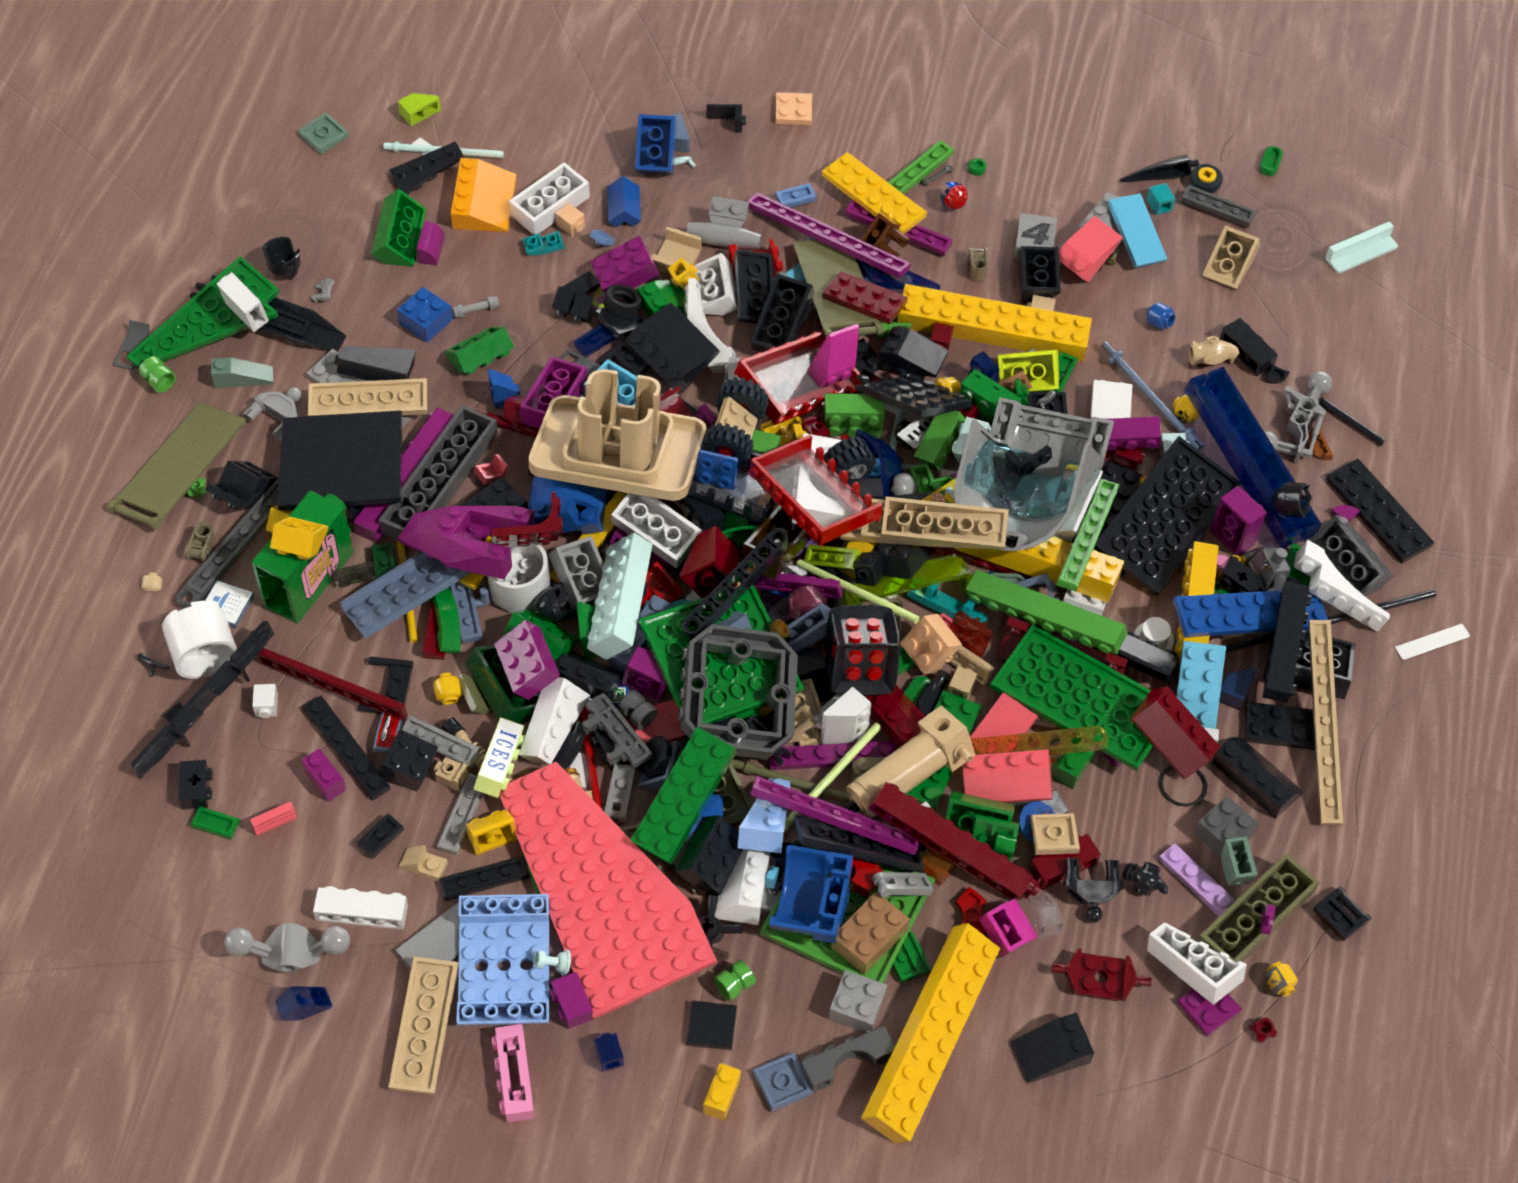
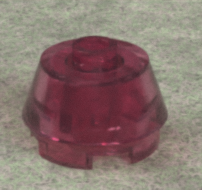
M813 585L802 586L793 591L788 597L789 616L795 621L821 603L829 607L827 597Z

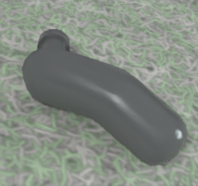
M1050 390L1043 398L1039 399L1037 406L1040 409H1045L1043 405L1049 403L1055 397V391Z

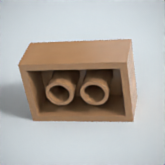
M876 891L839 929L836 943H831V948L865 975L908 931L910 918L888 900L881 897Z

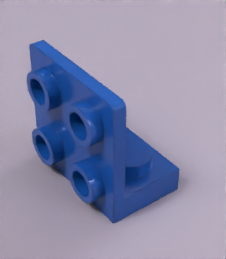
M699 450L695 482L735 490L741 470L737 468L738 458Z

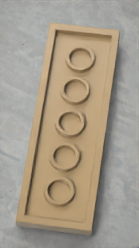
M427 378L309 384L308 416L402 410V416L428 414Z
M413 957L388 1086L389 1090L435 1096L459 967L458 962Z

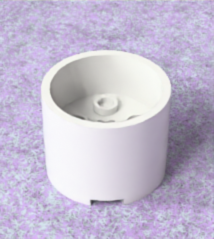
M538 542L530 543L526 547H518L517 544L509 545L511 548L512 568L506 578L500 579L487 576L492 601L495 605L509 611L510 614L526 609L535 611L537 610L534 605L535 599L545 589L551 587L547 554L544 548L538 545Z
M211 601L192 602L191 607L182 609L179 612L176 609L172 611L162 623V630L176 672L184 678L203 679L211 677L226 660H230V656L237 649L225 613L217 603Z

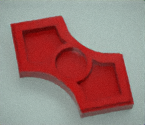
M969 887L955 901V905H957L962 914L961 925L968 923L985 936L987 933L979 919L982 917L981 910L986 904V899Z

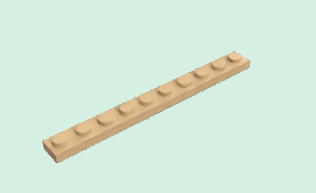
M1309 620L1320 825H1342L1343 811L1331 620Z

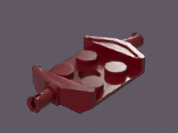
M1078 948L1069 964L1052 963L1051 972L1065 974L1073 994L1125 1001L1133 987H1136L1137 984L1151 987L1152 977L1138 976L1136 974L1131 958L1127 955L1125 959L1081 953L1082 949ZM1099 973L1103 974L1106 977V981L1098 982L1094 976Z

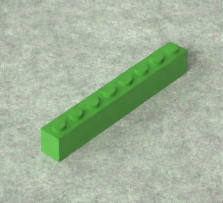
M977 569L966 587L969 600L974 601L975 604L981 603L993 611L999 610L1005 612L1009 617L1021 618L1030 625L1042 626L1046 631L1058 632L1067 639L1079 640L1083 645H1092L1107 654L1113 653L1117 655L1127 636L1125 624Z

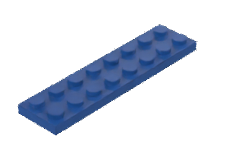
M1281 590L1176 596L1173 599V603L1184 637L1274 632ZM1310 592L1308 595H1312L1309 607H1306L1305 611L1309 613L1306 625L1303 624L1302 630L1308 629L1309 620H1328L1321 599Z

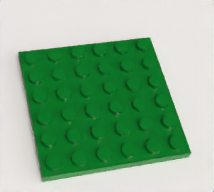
M752 585L715 623L716 625L720 621L730 618L734 611L747 615L752 630L771 632L769 625L772 621L754 585ZM724 596L717 598L719 602L726 600ZM705 598L641 618L638 622L678 708H682L679 694L684 684V681L681 680V670L685 668L682 652L683 648H686L690 642L685 637L682 624L684 619ZM705 611L702 615L707 617L710 616L712 612ZM690 626L688 630L695 631L698 627ZM736 649L738 654L744 655L742 650ZM706 651L705 676L709 684L703 697L702 723L713 724L767 705L766 697L775 685L776 661L749 657L744 664L734 665L729 661L727 654ZM798 674L796 683V694L801 693L804 690L803 684ZM692 683L694 688L700 689L697 683ZM775 694L776 698L783 699L780 694Z

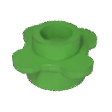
M199 478L196 480L187 494L195 498L205 495L207 493L205 490L206 479Z

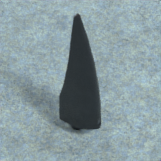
M1187 155L1169 158L1141 168L1121 178L1120 182L1174 179L1188 176L1191 174V168L1199 165L1198 159L1191 160Z

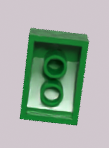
M672 280L652 281L637 288V292L641 296L640 306L648 318L669 303H673L686 315L685 303H688V297L682 287H676Z

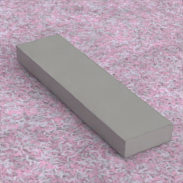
M411 715L408 716L402 728L403 731L438 746L437 752L462 764L465 763L470 768L473 767L481 751V748Z
M468 773L437 844V850L458 856L467 835L466 824L474 819L484 796V793L474 790L477 775Z

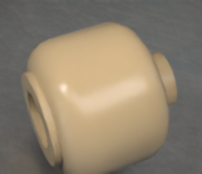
M150 572L149 575L142 577L141 589L157 592L161 590L163 579L157 576V573Z

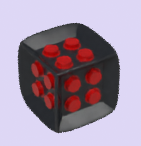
M843 605L831 608L826 628L825 664L829 686L833 693L844 695L852 687L862 695H884L894 691L899 669L900 639L896 617L891 608L879 605Z

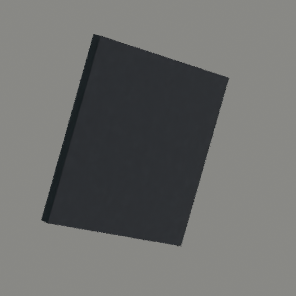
M402 410L283 418L278 510H294L310 490L322 497H325L327 494L335 495L346 506L401 503Z

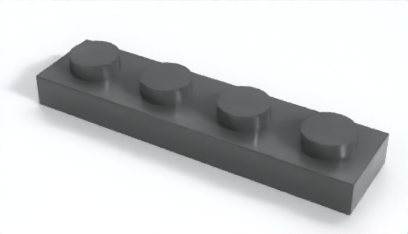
M1190 185L1187 186L1181 198L1182 203L1247 228L1250 227L1256 214V210Z

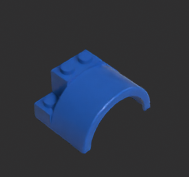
M537 476L533 478L528 509L534 510L535 525L542 523L549 517L551 513L550 495L551 492L555 491L556 497H560L561 509L558 517H562V533L581 530L583 534L603 532L607 489ZM576 504L584 506L587 509H584L582 512L579 513Z
M788 845L781 898L775 917H770V927L782 931L814 936V940L836 943L839 929L844 924L850 896L849 881L853 867V856Z

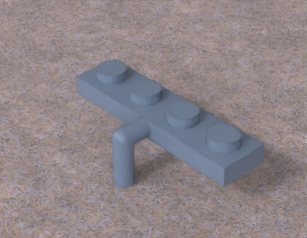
M457 581L451 585V591L458 610L462 643L483 640L477 607L487 606L490 603L488 589L486 587L481 588V598L474 599L473 590Z

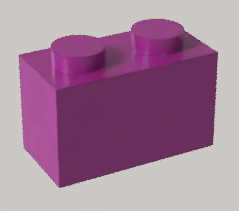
M320 748L301 760L304 772L328 802L346 791L343 777Z
M577 972L551 981L552 990H549L553 1003L557 1002L560 1009L557 1010L561 1023L565 1022L567 1028L570 1029L593 1020V1010Z

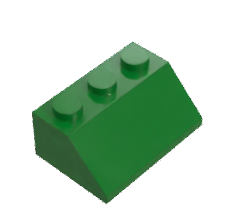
M492 326L444 350V353L459 373H466L468 375L477 371L476 367L480 365L487 366L493 363V359L498 356L500 358L510 354L509 351L514 348V345L505 327Z
M530 609L513 612L503 632L506 635L524 620L540 627L555 663L561 654L572 651L580 638L558 625L544 620L539 614Z
M952 791L946 819L951 820L957 828L968 831L973 835L977 814L1012 822L1015 805Z

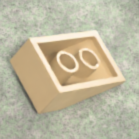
M1225 225L1202 276L1237 290L1260 248V238Z

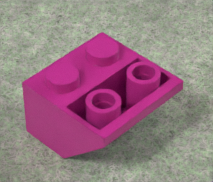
M1016 899L998 906L979 919L990 940L1000 948L998 953L1001 958L1038 938Z

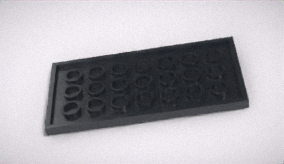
M1178 436L1099 537L1094 550L1123 560L1122 571L1157 597L1186 559L1188 549H1192L1194 541L1198 542L1213 523L1221 497L1235 487H1240L1242 483L1182 437Z

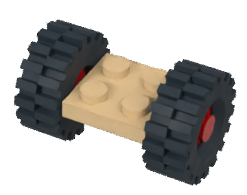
M737 377L733 378L732 381L728 379L726 383L722 384L716 402L719 415L715 425L706 430L701 450L738 458L737 468L744 469L748 465L754 447L752 436L756 424L763 419L769 402V396L765 394L766 390L764 388L760 389V384L757 383L755 385L753 380L748 382L745 381V378L738 380Z

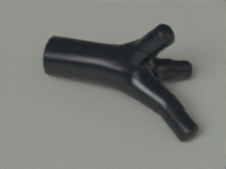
M142 652L137 656V659L148 667L150 676H154L155 667L170 669V665L153 660Z

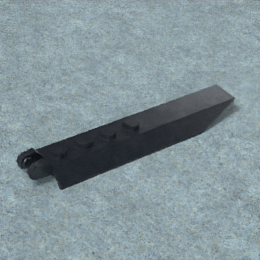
M212 275L211 281L217 276ZM197 282L195 288L201 291L206 284ZM191 292L189 297L192 299L197 293ZM277 297L270 301L268 305L277 311L278 316L259 328L296 343L327 350L334 349L339 352L347 337L314 310Z

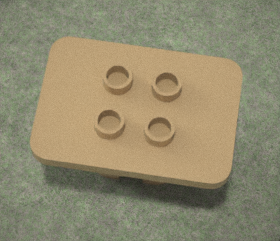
M596 370L587 379L586 397L561 395L551 400L529 454V470L533 475L541 478L671 501L680 500L689 492L697 467L698 451L701 450V444L706 432V425L702 420L695 417L660 411V383L648 376H637L635 406L617 403L618 371Z

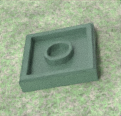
M327 113L297 130L298 135L320 155L349 137V132Z

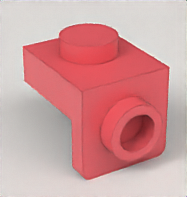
M495 454L491 463L477 465L473 472L486 485L493 483L500 477L504 478L508 465L499 454Z

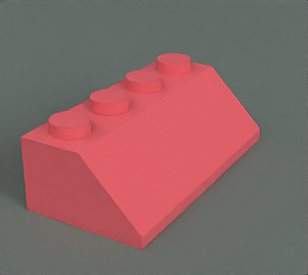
M1048 750L975 755L971 761L963 764L965 794L1005 803L1052 800L1051 761Z

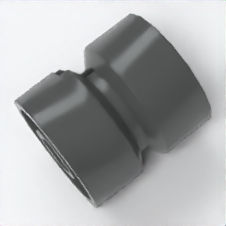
M636 690L629 692L618 705V711L627 719L630 718V722L639 730L649 726L658 713V710L650 702H645V698Z

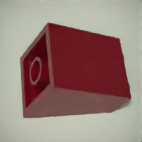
M717 526L698 534L680 573V577L701 599L705 598L739 564V550ZM738 582L732 583L731 586H738Z

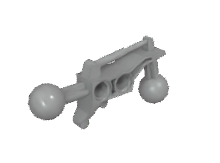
M1324 371L1314 372L1308 378V388L1310 390L1307 396L1296 392L1291 386L1284 388L1283 396L1286 397V402L1288 403L1286 411L1292 414L1286 432L1294 436L1297 445L1278 441L1274 433L1263 431L1254 439V448L1261 455H1271L1276 451L1295 456L1294 463L1298 462L1300 456L1312 457L1313 447L1318 437L1322 420L1326 414V410L1318 404V398L1320 395L1326 394L1332 387V379L1329 374ZM1312 418H1315L1317 420L1312 433L1310 447L1305 449L1309 437L1308 426Z

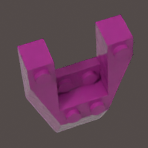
M448 506L415 513L399 535L398 542L415 551L421 550L427 553V557L431 559L437 558L446 567L505 579L512 568L511 548L487 543L485 540L492 533L493 528L535 525L534 510L518 506Z

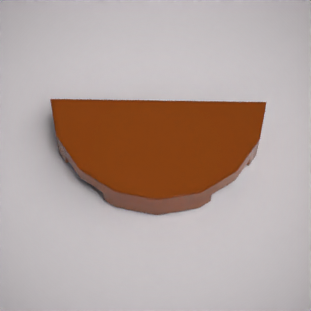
M1314 428L1308 433L1307 449L1310 447ZM1319 430L1312 456L1324 461L1332 460L1334 456L1321 430Z

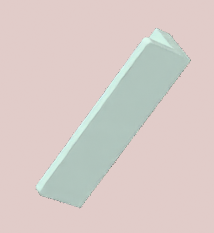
M1389 221L1330 246L1325 259L1336 273L1340 274L1396 250L1398 245L1390 236L1394 226Z

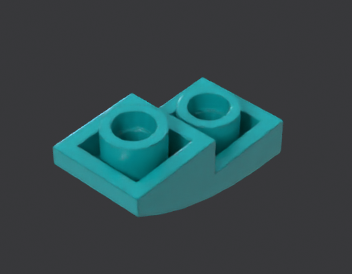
M559 230L541 237L540 233L522 239L527 255H542L565 249Z

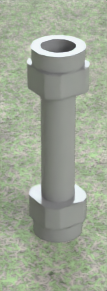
M497 296L487 297L486 301L467 306L459 304L452 308L455 318L465 317L466 313L486 308L493 310L500 307Z

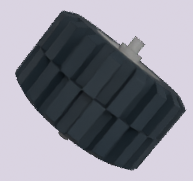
M851 437L834 444L823 456V461L826 464L829 459L833 458L836 462L835 472L839 475L840 471L846 470L848 478H867L872 474L876 465V459L866 442L859 437Z

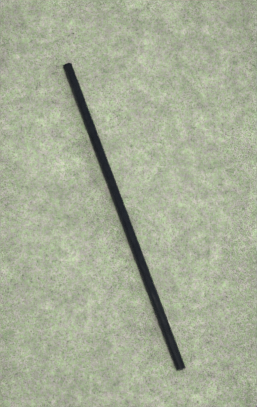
M1432 589L1375 605L1383 610H1388L1436 597V591ZM1346 613L1327 617L1328 620H1331V625L1354 619ZM1272 632L1222 646H1226L1225 653L1269 642Z

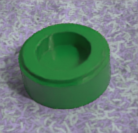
M974 158L969 162L968 171L974 176H981L986 172L987 164L980 158Z

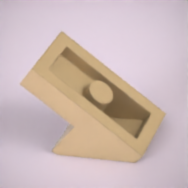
M803 705L795 711L794 736L788 743L809 738L807 730L816 725L810 706Z
M421 845L407 848L399 868L439 882L448 865V860L427 853L426 846Z

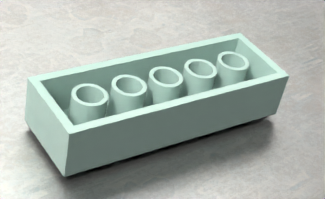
M636 533L623 537L620 541L611 544L606 550V559L602 567L603 573L599 583L598 597L595 601L596 607L592 617V626L588 635L589 641L587 649L605 660L632 647L652 550V543Z

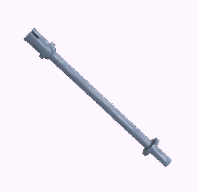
M1107 341L1103 342L1101 347L1110 356L1109 363H1117L1180 433H1185L1186 441H1189L1193 447L1201 451L1205 444L1195 435V431L1192 428H1186L1122 359L1124 354L1122 350L1115 351Z

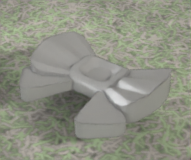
M326 278L315 286L317 289L322 290V292L311 296L314 302L326 301L331 298V287L335 283L333 279Z

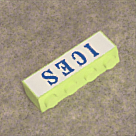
M500 717L479 771L474 790L497 798L501 790H506L509 778H506V775L511 776L515 765L511 762H516L520 752L517 746L522 747L525 735L522 734L523 725Z

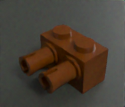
M878 213L861 238L862 241L896 257H899V253L888 246L889 242L893 240L902 248L908 245L905 242H910V238L898 230L900 225L887 215Z

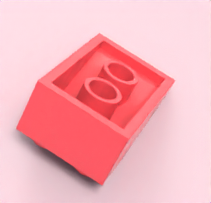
M1094 216L1059 250V261L1089 283L1123 237Z

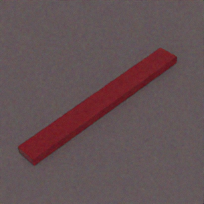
M266 648L257 655L260 664L404 721L408 716L405 704Z

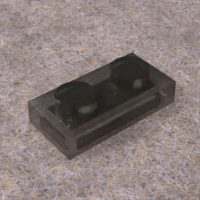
M372 561L332 571L336 588L348 587L351 584L368 582L376 578Z

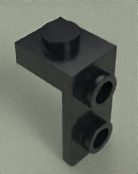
M742 104L706 105V119H735V133H742V125H746V114H742Z
M1046 445L1024 461L1010 449L1005 453V465L1010 472L1014 471L1022 479L1026 475L1032 474L1040 465L1049 462L1052 458L1051 447Z

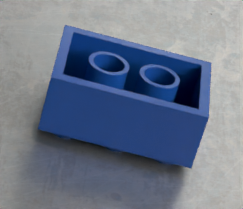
M638 114L635 170L637 173L673 175L677 127L675 116Z

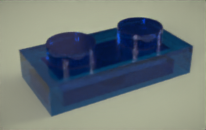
M601 324L575 340L574 346L587 358L615 340L616 337Z

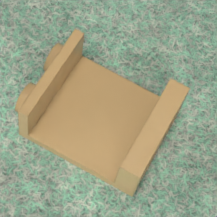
M667 227L666 239L658 255L652 254L659 273L672 277L667 268L682 257L688 264L691 262L694 264L701 252L702 238Z

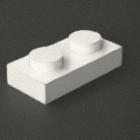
M1067 589L1063 602L1101 616L1106 605L1104 601Z

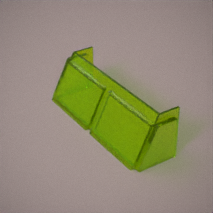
M952 554L926 561L911 579L883 576L875 587L856 583L851 584L880 598H885L958 580L963 595H966V587L973 577V573L962 557ZM845 590L848 605H862V603L869 602Z

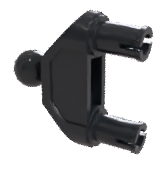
M1066 858V878H1064L1063 887L1079 904L1089 905L1085 913L1086 919L1091 923H1098L1103 916L1102 910L1098 905L1108 903L1123 888V882L1119 879V860H1105L1106 880L1097 881L1079 878V858Z

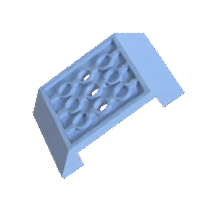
M549 894L459 896L460 932L457 1025L549 1023V965H544L543 969L534 968L533 964L534 955L537 950L545 951L546 956H549ZM506 961L511 966L508 970L502 971L498 968L499 963ZM524 961H530L533 967L530 970H523L520 965ZM479 962H485L488 968L484 971H478L475 966Z

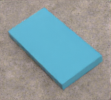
M1141 194L1110 199L1107 204L1119 233L1123 237L1122 240L1133 267L1139 268L1165 262L1167 260L1166 254Z

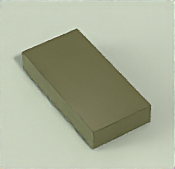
M460 674L458 676L460 687L470 710L481 714L488 713L490 711L488 704L473 676Z

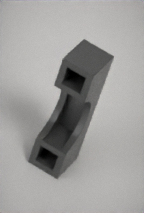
M884 1026L881 1028L874 1027L860 1037L852 1036L848 1038L845 1043L839 1046L831 1045L818 1055L814 1053L806 1056L804 1061H802L801 1068L813 1093L833 1085L834 1071L841 1062L851 1058H859L875 1067L889 1061L895 1046Z

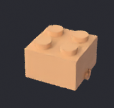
M938 614L923 616L900 642V645L923 674L937 672L945 663L953 660V654L962 646V643Z

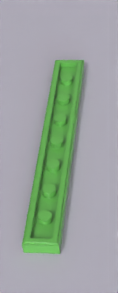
M1100 479L1061 571L1057 586L1077 591L1120 484Z

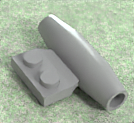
M712 196L709 211L711 222H689L686 233L701 237L702 243L725 248L736 244L737 249H760L762 239L761 234L741 228L746 222L749 202Z

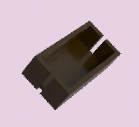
M778 505L744 543L739 563L773 529L782 528L788 536V548L764 573L765 576L776 580L811 538L798 524L792 530V517ZM778 538L774 542L781 543L783 539ZM762 553L760 557L765 558L770 554Z

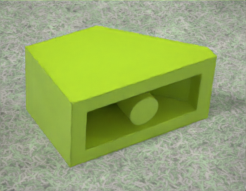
M412 93L398 101L399 114L411 126L441 111L440 97L436 95Z

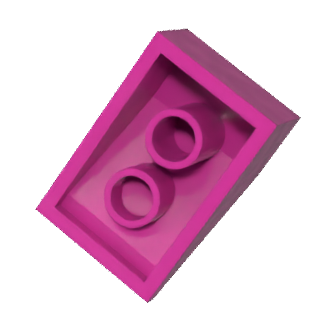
M858 324L829 334L807 369V372L820 388L827 385L832 386L840 380L845 381L852 375L851 372L856 364Z

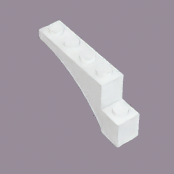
M689 278L688 285L685 287V293L688 297V303H685V313L687 318L720 350V353L707 367L713 373L725 372V365H729V357H736V353L732 347H727L711 330L702 307L700 284L696 278Z
M1307 540L1296 553L1294 568L1311 577L1309 592L1378 632L1389 620L1390 614L1355 589L1335 568L1323 548Z

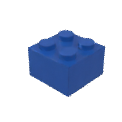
M424 287L420 288L397 309L399 324L427 343L453 320L451 305Z

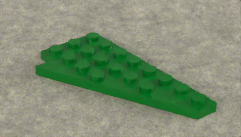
M239 256L127 355V358L139 369L141 364L149 357L156 356L162 362H165L248 329L249 327L225 303L217 286V283L231 272L261 301L268 320L278 316L277 311L268 303L280 291L266 277Z

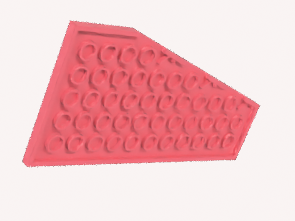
M557 762L508 783L506 790L500 791L499 795L505 810H508L515 821L516 836L541 894H549L550 917L564 950L570 951L571 967L573 972H577L593 1010V1019H597L718 963L691 902L630 841L631 839Z

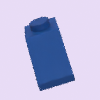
M492 369L488 370L490 395L495 409L504 407L507 398L513 395H520L518 384H514L511 376Z

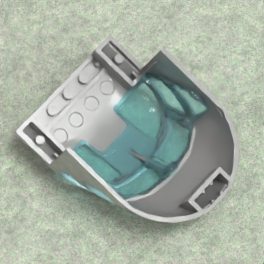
M999 397L990 433L977 420L972 419L955 482V504L1008 509L1005 549L999 550L1017 551L1036 547L1053 537L1063 527L1095 484L1104 463L1114 421L1098 417L1088 419L1025 406L1019 401ZM1046 445L1051 447L1052 458L1049 462L1040 465L1032 474L1026 475L1022 479L1014 471L1010 472L1005 465V453L1010 449L1024 461Z

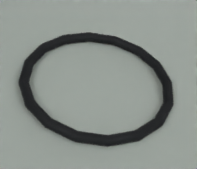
M1170 766L1164 770L1160 777V788L1163 795L1170 802L1187 807L1196 805L1204 799L1207 794L1208 784L1200 770L1196 772L1203 779L1205 785L1204 793L1200 799L1192 803H1180L1168 796L1163 787V779L1166 773L1173 769V767Z

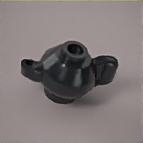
M1147 861L1144 862L1143 867H1140L1137 863L1126 864L1122 876L1128 881H1133L1136 892L1145 896L1156 890L1162 894H1167L1168 886L1159 875L1160 867Z

